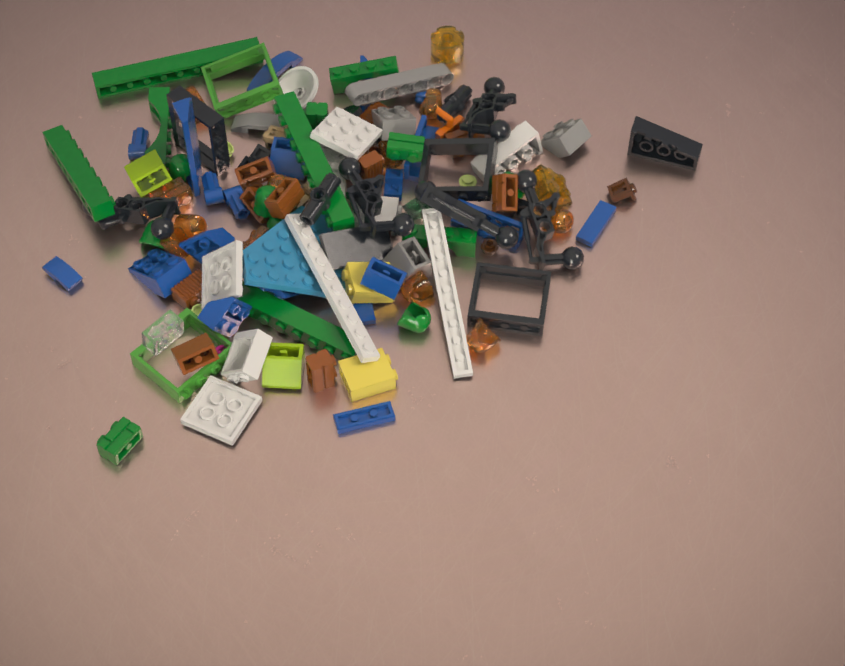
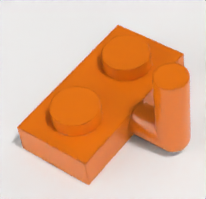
M438 107L435 113L446 120L447 124L436 131L435 139H444L445 134L459 130V125L464 122L465 118L460 114L453 118Z

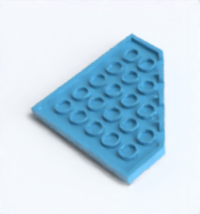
M300 206L291 214H300L305 207ZM322 214L316 223L310 226L320 246L321 243L318 235L332 232L331 228H328L326 225L325 215ZM284 219L243 250L242 268L245 285L326 298ZM345 268L334 270L345 290V281L342 280L341 276L342 270Z

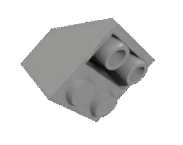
M394 106V108L378 107L371 110L374 125L383 130L382 135L379 137L382 141L388 140L389 132L415 135L416 118L403 106Z
M570 119L565 123L563 121L554 125L555 129L545 133L541 140V145L560 158L570 156L592 135L582 119Z
M414 236L397 243L382 260L390 262V265L408 273L400 289L432 276L431 261Z

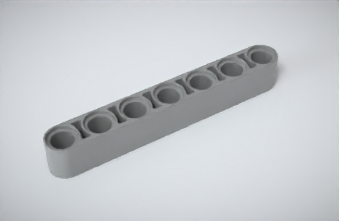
M438 63L351 83L346 87L345 94L355 106H360L445 86L453 81L454 75L444 63Z

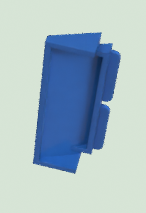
M189 97L173 102L172 105L183 128L190 175L186 177V180L194 196L197 197L200 196L202 160L192 98Z

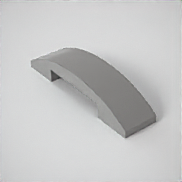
M246 113L234 117L231 132L248 133L249 129L267 131L270 125L281 126L278 121V115L271 113Z

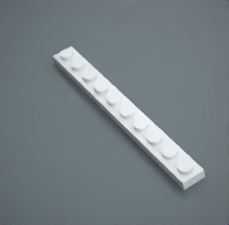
M434 208L422 209L453 377L456 379L473 376L442 214Z
M287 214L284 220L360 362L378 361L380 354L311 227L301 221L300 214Z

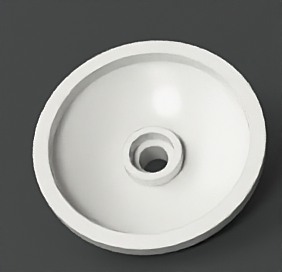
M294 67L279 78L283 93L294 91L302 109L306 108L307 103L312 102L316 96L319 81L316 73L309 67Z

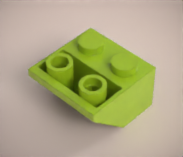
M155 149L124 166L140 197H145L173 181Z
M271 342L262 366V387L301 389L305 362L304 344Z

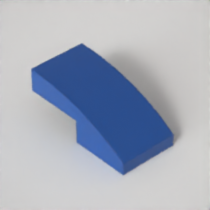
M386 168L385 197L399 198V201L402 200L404 169Z
M57 256L42 267L54 281L57 280L67 291H70L83 279L70 265Z

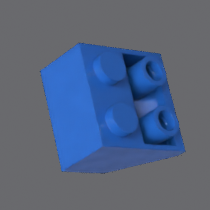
M274 137L270 159L274 164L277 177H290L304 181L305 176L302 174V165L296 161V152L290 148V139Z
M222 227L205 231L180 242L179 247L202 264L203 256L235 241V237Z
M372 257L360 284L395 300L408 273Z
M235 297L223 298L208 302L197 318L213 331L231 338L238 331L242 321L248 317L252 306Z

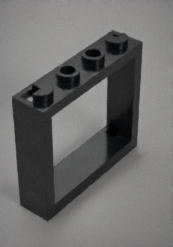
M179 85L167 94L175 144L186 152L182 123L172 103L190 97L192 98L195 118L208 127L211 148L198 139L201 164L219 176L231 167L224 117Z
M425 139L418 183L426 181L428 178L431 155H487L483 186H440L437 189L464 201H491L492 175L495 174L498 152L496 139Z
M477 262L467 315V327L543 336L551 271ZM481 279L543 286L539 318L476 310Z

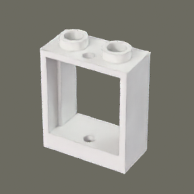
M259 329L236 332L221 375L233 384L258 380L273 337Z

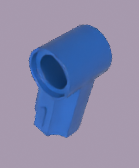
M137 127L136 130H133L132 142L128 145V157L130 160H136L144 156L145 151L148 149L149 132L143 127Z
M211 171L205 172L201 178L206 206L224 203L222 188L219 187L216 173Z
M237 185L222 190L224 201L227 206H230L235 218L240 220L246 219L250 211L239 199L243 193L241 186Z

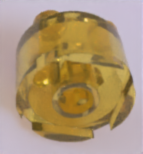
M441 26L437 28L436 32H432L431 56L435 59V62L437 64L461 62V58L464 55L463 32L461 30L459 32L454 26Z

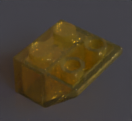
M541 164L532 170L537 176L538 183L535 187V192L539 201L549 199L554 192H558L560 198L557 202V207L572 204L571 193L567 189L566 179L563 175L557 174L551 168Z

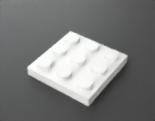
M336 107L311 132L310 138L346 157H351L358 161L382 135L383 130L344 109Z
M235 240L202 257L201 310L210 301L228 297L239 298L242 296V241Z
M210 375L180 421L181 424L233 446L261 404L262 396Z

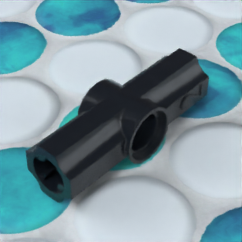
M464 84L459 86L455 92L443 100L445 103L440 108L453 117L466 107L465 103L472 96V89ZM439 115L436 116L439 121L447 122Z
M333 173L326 174L319 187L311 191V199L299 216L301 221L312 226L316 223L321 213L330 207V199L341 184L339 177Z

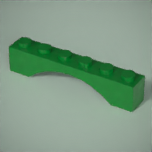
M149 87L148 101L150 112L158 119L161 125L156 140L145 151V154L155 149L168 171L169 161L171 160L169 155H172V146L169 143L173 141L172 131H170L172 124L167 94L171 91L170 87Z

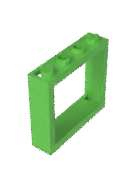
M264 42L201 67L214 109L224 119L274 100L275 96L284 94ZM261 60H266L273 79L272 82L219 102L212 82L213 79Z
M188 308L130 353L132 364L178 403L190 398L193 392L199 387H203L210 375H217L221 371L232 344L223 335L213 331L197 318L198 316ZM190 326L201 335L207 333L214 346L224 345L227 347L218 354V360L205 365L178 388L147 363L149 359Z

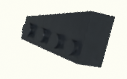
M636 116L630 133L627 155L696 171L703 144Z

